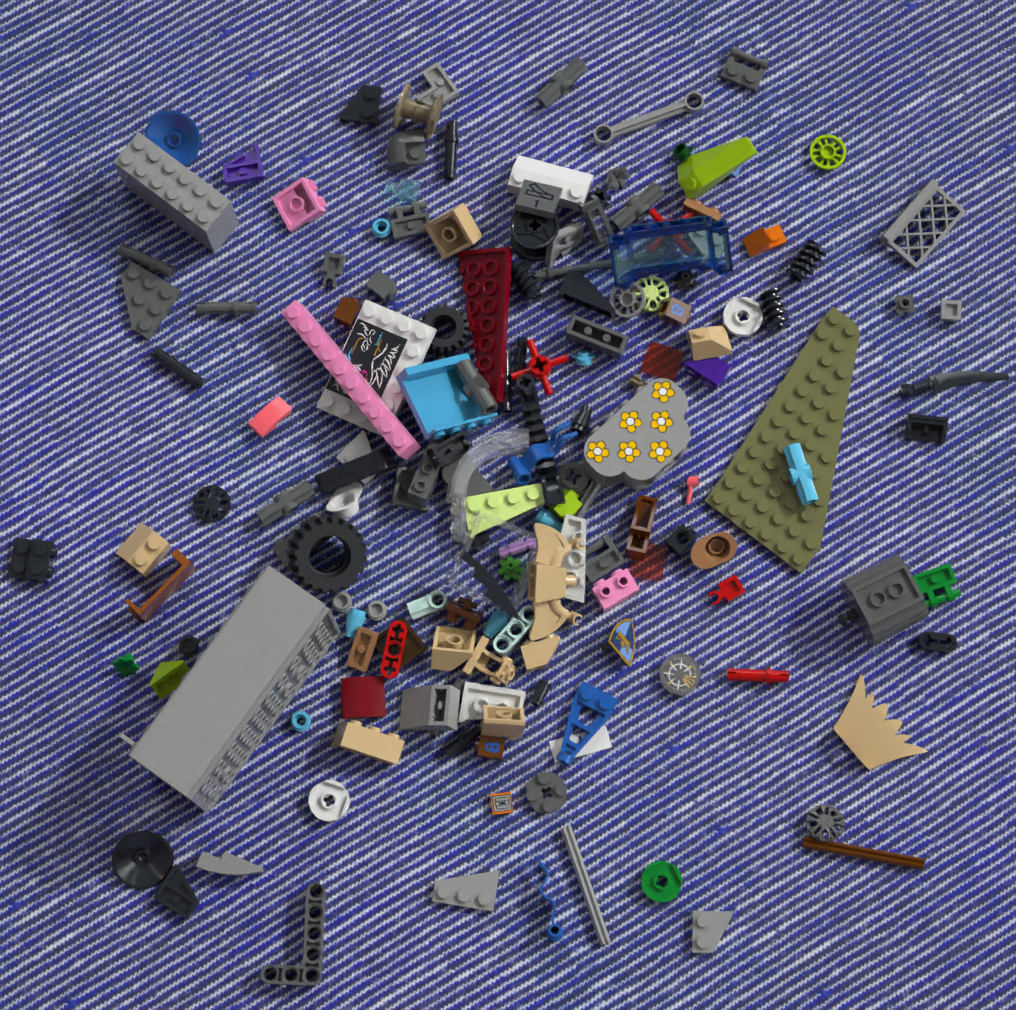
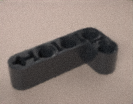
M383 448L319 473L314 477L320 494L324 495L377 473H384L395 469L397 465L391 449Z

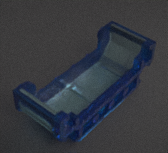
M704 215L630 225L623 228V234L616 235L613 233L608 236L615 287H630L634 283V277L646 278L653 274L667 275L669 272L676 271L684 273L691 269L705 270L713 267V271L718 273V275H726L729 272H733L728 223L725 219L713 222L712 216Z

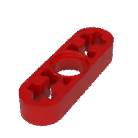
M402 621L392 622L388 630L381 663L382 676L388 680L395 679L400 671L408 632L405 623ZM398 625L404 630L403 633H399L398 640H402V643L396 640L390 641V638L395 639L396 634L393 628L396 629ZM391 645L399 646V654L395 656L388 653L389 647ZM387 657L391 660H398L397 663L393 661L392 666L396 671L391 672V675H387V671L384 670L390 664V660H386Z

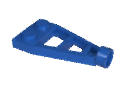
M582 681L573 698L561 750L556 759L570 766L574 757L609 720L619 700ZM584 706L598 714L597 719L589 726H585L578 720L580 709ZM574 727H578L586 732L583 739L577 744L570 740Z

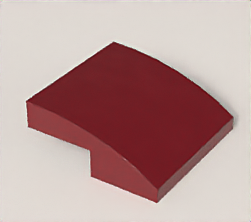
M383 676L340 678L342 719L386 717Z

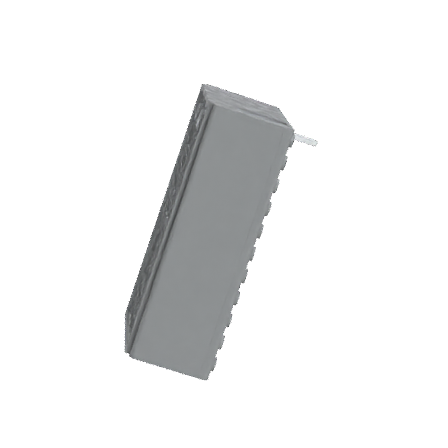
M267 565L259 573L253 586H250L245 592L242 601L234 607L228 620L222 623L217 635L209 641L203 654L199 655L195 660L192 669L183 676L181 684L170 694L167 703L158 710L156 718L145 728L139 741L134 742L121 733L119 737L132 745L131 752L128 755L151 774L209 814L341 631L331 610L317 598Z

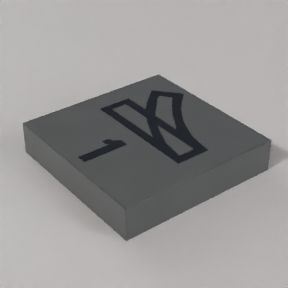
M524 179L514 210L553 219L563 188Z

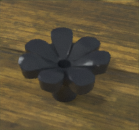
M686 267L685 270L678 268L676 270L678 275L673 276L672 281L678 282L675 286L676 289L680 290L684 287L685 292H690V286L696 287L698 285L697 281L694 280L698 278V274L696 272L691 273V267Z

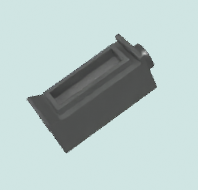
M593 194L591 195L592 201L586 204L579 201L577 205L594 245L599 249L607 248L617 239L614 236L600 199Z

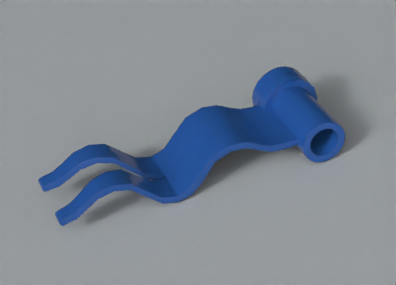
M570 420L556 426L552 431L551 438L547 442L530 446L520 459L517 456L508 459L507 463L518 485H525L530 481L531 475L529 472L539 460L556 456L564 441L578 435L577 431L564 434L558 438L555 445L557 434L572 424Z
M539 858V866L546 873V878L540 886V895L545 901L551 903L554 908L551 917L552 925L547 929V938L552 942H558L563 937V930L558 924H554L556 904L542 892V888L548 881V870ZM553 929H557L559 932L557 934H553L551 931Z

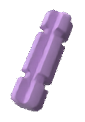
M530 537L526 541L521 540L509 544L508 547L499 548L498 554L501 559H504L509 555L513 556L525 552L528 548L531 550L537 547L534 537Z

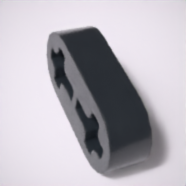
M924 632L918 638L919 647L929 652L951 653L958 644L956 637L945 633ZM928 636L929 640L936 641V643H930L929 646H926V643L922 642V640ZM946 639H949L953 645L947 649L946 645L939 644V642H945Z

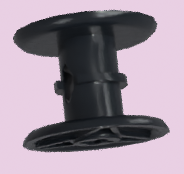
M516 210L510 223L512 249L522 259H528L531 262L544 261L547 245L552 243L558 235L559 221L557 215L554 214L553 219Z

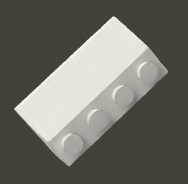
M519 155L513 165L508 181V192L519 195L524 179L560 187L563 189L558 206L580 211L577 202L580 201L586 204L594 175Z

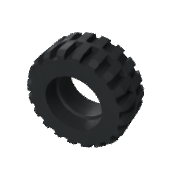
M321 514L320 517L314 515L309 517V521H302L300 523L301 527L298 530L294 529L292 532L294 536L292 539H289L287 544L290 546L289 550H286L287 557L289 558L288 565L293 571V575L304 586L314 592L319 591L321 594H327L328 592L332 594L339 593L341 588L343 590L350 588L348 584L351 582L356 583L358 580L356 578L359 573L362 574L364 571L363 563L367 562V557L365 556L367 547L363 543L364 538L362 534L347 520L336 515ZM324 536H335L344 545L342 561L336 568L327 572H320L314 569L309 561L311 547L318 539Z

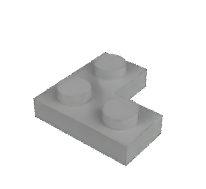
M438 62L422 71L423 77L431 88L417 96V101L421 99L424 103L433 105L437 95L442 93L444 95V105L459 95L458 89Z

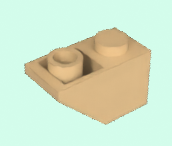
M550 634L543 637L541 641L529 640L524 642L523 646H520L527 673L548 666L561 643L560 635Z

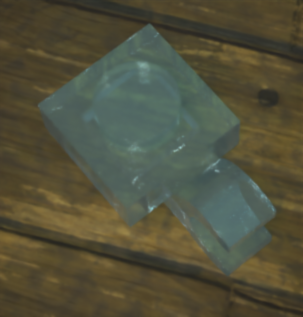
M401 178L400 184L387 181L385 193H398V199L417 201L420 182Z

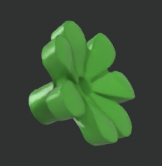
M508 556L507 561L501 559L499 561L501 568L497 572L499 575L504 574V581H510L511 577L514 581H517L519 579L518 573H524V568L519 566L522 561L519 558L513 560L512 556Z

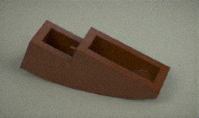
M638 495L624 557L644 561L657 507V498Z

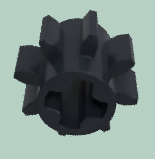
M596 187L594 193L589 192V197L591 198V195L594 194L599 199L602 198L603 201L600 200L603 209L605 207L610 208V204L606 202L611 200V196L606 195L607 189L599 190Z

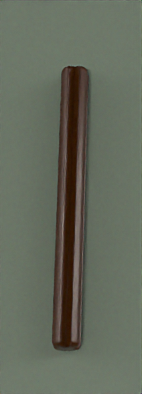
M804 837L802 841L803 848L920 870L925 865V859L833 841L820 842L811 837Z

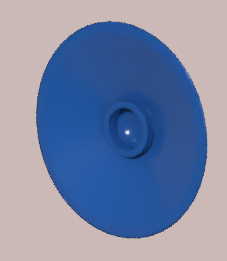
M178 111L161 112L151 119L145 130L146 138L184 166L193 162L199 153L201 146L199 129L195 122L184 113Z

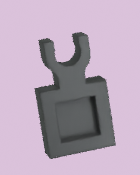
M325 253L322 271L327 272V276L323 279V286H327V281L332 279V287L336 288V274H343L345 255Z

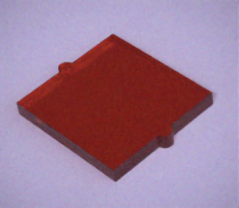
M651 341L648 352L644 355L645 360L641 372L674 382L677 371L681 369L680 363L684 352Z
M648 542L644 561L631 559V576L644 579L645 581L648 579L663 581L666 546L654 545Z

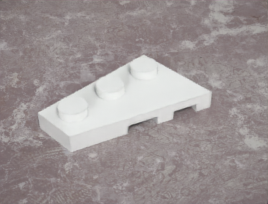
M465 681L458 722L482 719L483 705L523 708L525 691Z

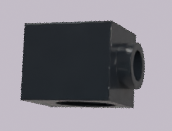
M682 524L665 540V545L679 558L696 542V532L690 526L686 527ZM683 535L688 541L681 544L676 538Z

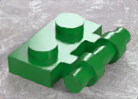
M950 563L913 576L921 593L927 595L928 599L925 600L927 607L934 608L940 603L955 601V598L962 596L959 588L953 591L950 585L957 583ZM941 588L944 589V594L934 595L933 591Z

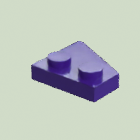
M258 144L253 145V149L246 154L241 153L233 161H229L222 166L226 187L265 180Z

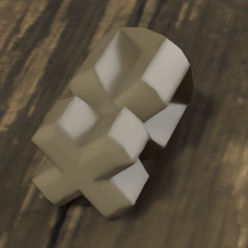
M635 374L629 384L636 388L638 386L644 388L649 382L645 381L643 383L642 378Z

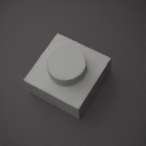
M941 300L940 321L960 322L962 301Z

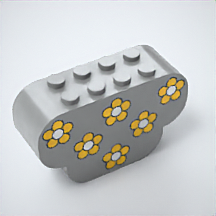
M659 378L652 380L644 388L640 386L633 393L634 397L630 401L626 399L622 402L618 412L609 414L604 420L606 423L601 427L596 426L590 432L591 436L584 446L582 465L595 482L600 483L602 486H613L622 481L631 489L643 490L653 485L683 457L690 440V429L684 420L688 401L685 393L673 381Z

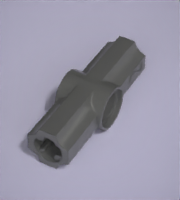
M575 57L562 71H557L550 78L549 83L535 96V99L543 108L548 109L558 98L565 96L571 91L575 82L588 70V67L580 58Z
M653 182L639 195L635 194L625 203L624 207L610 218L613 227L621 233L634 221L642 219L650 211V208L665 196L662 188Z
M461 360L456 364L455 371L464 384L463 389L465 393L474 400L482 415L486 416L494 413L498 405L488 390L490 388L488 382L477 372L471 360Z
M305 479L290 490H284L277 494L272 502L258 510L256 514L263 525L267 527L282 516L285 517L292 514L298 509L300 504L313 497L315 492Z

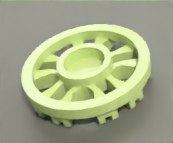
M655 275L641 277L636 283L640 284L643 282L646 287L643 290L646 293V301L648 302L642 310L646 312L658 311L661 304L657 301V298L661 301L669 298L668 286L663 279ZM653 281H658L659 284L654 286ZM640 292L635 293L636 296L641 294ZM666 292V297L659 296V293ZM650 302H655L656 307L650 308Z

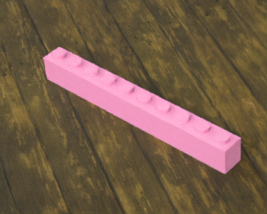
M294 300L281 312L398 456L407 460L421 448L419 443L303 304Z

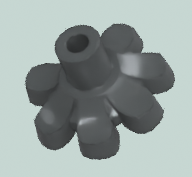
M615 167L608 171L607 178L609 181L607 185L610 189L612 188L614 191H617L619 185L623 188L626 186L627 183L624 180L630 178V174L626 173V167Z

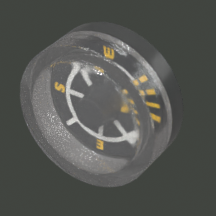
M683 653L673 654L666 658L659 672L662 687L668 693L675 696H684L693 692L701 676L697 661Z

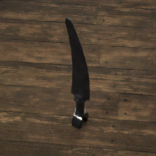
M985 371L947 372L929 376V380L923 383L900 385L901 390L898 393L900 398L903 399L920 391H931L932 388L934 393L968 383L1008 380L1009 376Z

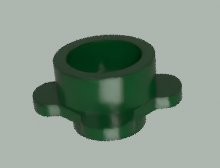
M685 143L678 144L673 150V159L675 161L680 160L681 162L686 161L690 157L693 147H688Z

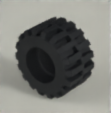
M437 304L435 309L430 307L427 309L428 313L422 315L421 323L434 328L437 324L446 322L452 324L456 331L448 339H439L434 336L428 348L429 353L432 355L435 353L436 357L440 358L441 355H444L445 358H448L449 354L457 355V351L461 352L464 349L463 346L467 344V338H469L466 316H463L460 309L457 311L456 306L453 305L451 308L448 307V304H443V307H439V304Z

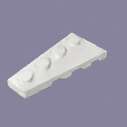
M568 514L565 515L561 534L569 544L572 538L578 537L583 538L578 542V545H586V519ZM586 547L583 550L572 549V552L564 557L561 567L566 568V575H574L576 578L574 587H566L564 598L585 603Z

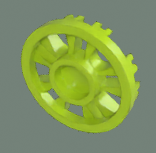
M821 135L810 146L811 162L817 168L825 171L839 168L845 160L846 147L842 140L834 135ZM828 139L834 140L832 145L827 143ZM815 144H817L821 147V149L818 150L813 147ZM843 150V155H838L836 151ZM821 158L822 161L818 163L815 159ZM824 160L827 161L826 166L823 165ZM829 161H833L835 165L830 166Z

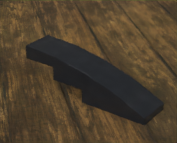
M463 550L459 555L460 558L475 568L471 576L486 586L482 594L517 619L519 616L497 580L479 561Z

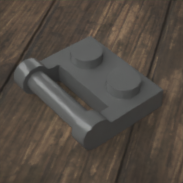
M733 46L720 78L756 93L770 60L758 58L739 50V47ZM736 57L759 66L760 69L757 71L734 60Z
M607 533L603 534L601 539L586 547V557L604 545H607L609 548L586 562L585 575L591 584L626 563Z

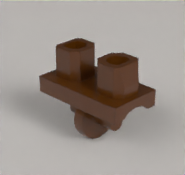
M470 594L467 599L459 597V603L450 600L445 608L448 609L446 620L456 623L459 615L466 617L463 627L469 630H474L484 614L473 610L477 609L478 604L472 602L473 595Z

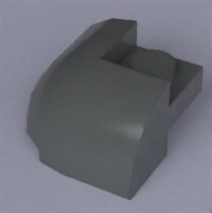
M424 129L403 130L394 134L387 144L388 171L407 170V167L427 165Z

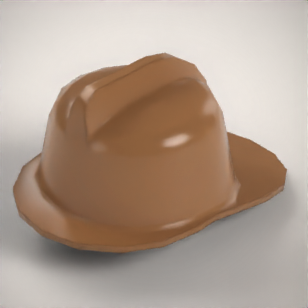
M727 532L711 533L695 542L690 553L691 560L698 568H712L732 559L736 554L737 542Z

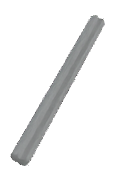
M563 827L561 832L599 944L610 943V938L572 827Z

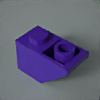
M713 357L693 361V359L687 360L684 369L692 378L697 377L702 380V384L707 388L717 390L729 374L731 366L720 358Z

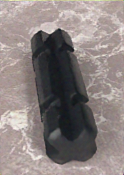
M518 337L513 373L524 369L523 366L525 365L527 353L526 341L528 338Z

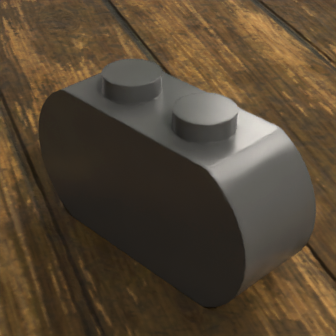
M461 456L444 465L442 470L444 484L442 486L449 495L451 493L454 494L457 498L455 502L462 510L464 509L462 498L493 492V488L467 457Z

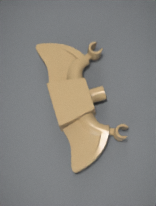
M540 523L533 525L537 549L534 561H529L527 599L533 601L534 612L529 632V639L537 640L550 635L564 623L566 618L569 623L577 626L579 624L575 623V618L577 616L582 618L581 614L574 611L569 612L568 609L564 608L561 605L560 598L565 597L566 587H574L576 584L575 576L566 575V568L561 567L562 561L567 554L572 552V549L583 550L586 545H578V542L583 538L574 537L569 544L566 538L556 529Z

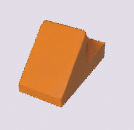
M779 224L765 230L763 227H760L742 240L750 258L787 243Z

